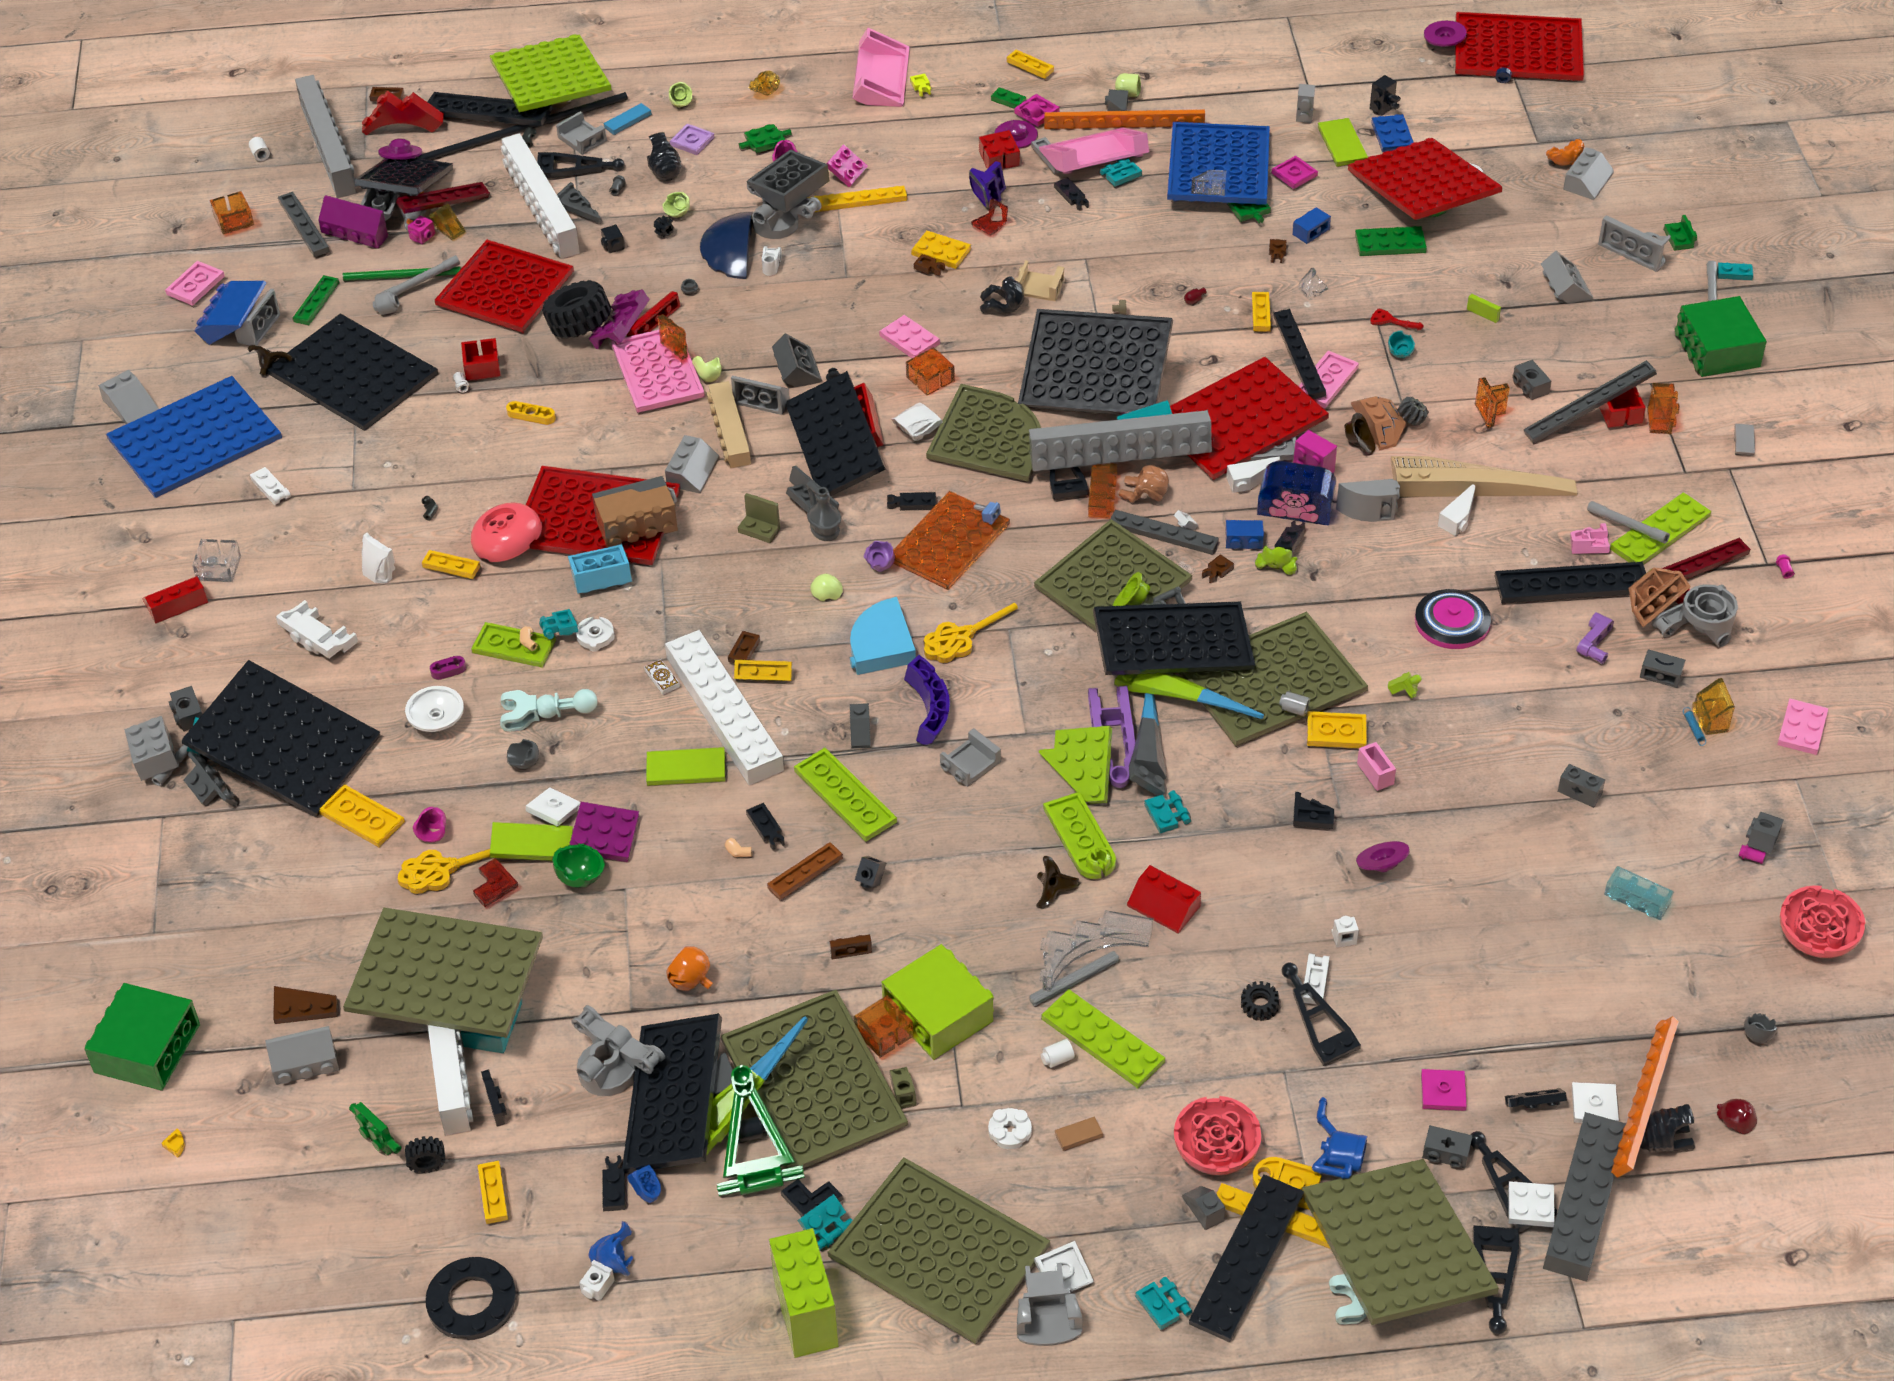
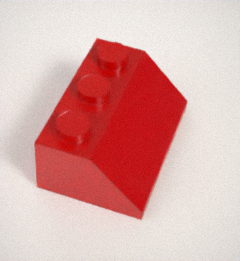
M197 576L142 598L155 624L208 603L204 587Z
M1149 865L1138 878L1127 906L1179 934L1200 908L1201 892Z

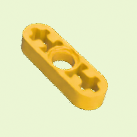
M512 401L506 405L507 415L510 418L545 425L552 424L556 420L555 411L549 407ZM530 411H534V412H535L534 414H526L527 412H530Z

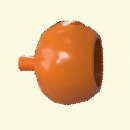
M695 946L683 948L666 970L669 983L681 991L694 989L699 983L709 989L713 984L705 977L710 967L709 958L703 950Z

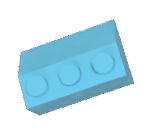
M622 544L568 556L574 585L578 594L632 582L629 562Z

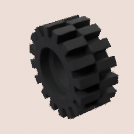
M1256 981L1252 982V986L1248 984L1246 989L1244 988L1242 991L1241 1008H1243L1244 1014L1247 1013V1017L1253 1016V1020L1257 1021V1017H1260V1021H1264V1017L1269 1020L1271 1015L1274 1017L1276 1012H1278L1279 993L1274 986L1270 988V983L1268 982L1266 985H1263V981H1260V985H1257ZM1256 997H1263L1268 1000V1003L1256 1005L1252 1003V1000Z
M422 1136V1139L415 1138L414 1142L410 1141L408 1142L409 1145L406 1144V1166L409 1167L410 1171L414 1170L415 1173L419 1171L425 1173V1171L431 1173L432 1169L439 1170V1167H442L446 1161L444 1144L442 1140L439 1141V1138L433 1140V1136H429L428 1139Z

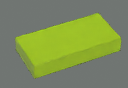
M1474 294L1468 297L1467 310L1492 322L1497 323L1499 321L1500 306Z

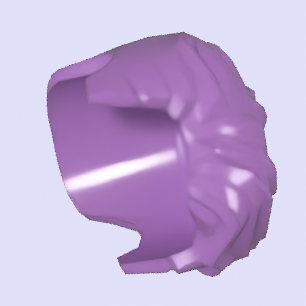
M874 541L866 548L864 558L871 565L872 569L882 572L893 565L895 554L891 543L888 541Z

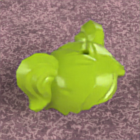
M1265 546L1263 552L1259 553L1255 560L1256 568H1263L1268 565L1271 568H1282L1289 575L1294 574L1297 570V557H1292V551L1282 547H1275L1272 550Z

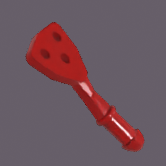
M1380 308L1372 314L1370 320L1372 325L1392 323L1406 329L1422 330L1424 328L1421 322L1399 320L1388 311Z

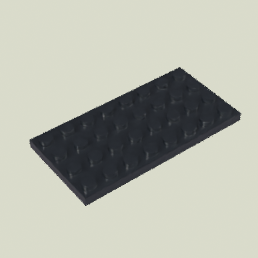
M848 371L786 401V407L811 477L820 487L827 488L830 496L886 470Z
M1241 601L1098 606L1093 608L1105 675L1251 670L1255 667Z
M719 1013L641 1026L639 1042L644 1045L658 1047L664 1053L665 1059L655 1065L651 1074L644 1072L636 1066L622 1170H624L625 1174L633 1173L648 1165L652 1169L706 1162L722 1017Z

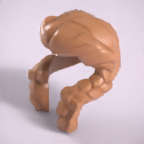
M1153 465L1144 466L1138 477L1125 476L1124 483L1126 485L1136 486L1134 492L1121 489L1119 496L1134 503L1143 493H1147L1155 501H1161L1168 489V475L1159 467Z

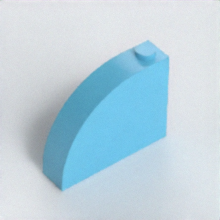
M897 597L872 605L855 621L850 636L851 657L849 659L851 668H855L857 675L908 665L916 657V650Z

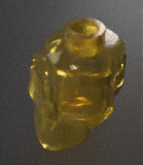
M770 70L761 72L754 81L750 82L749 89L768 96L778 89L780 78Z

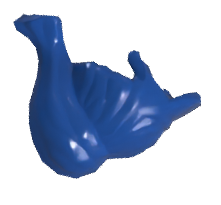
M622 1221V1226L617 1233L599 1239L590 1247L588 1253L591 1262L595 1260L611 1268L613 1273H620L625 1276L630 1275L627 1267L633 1260V1256H630L625 1261V1252L621 1245V1242L632 1234L627 1222Z

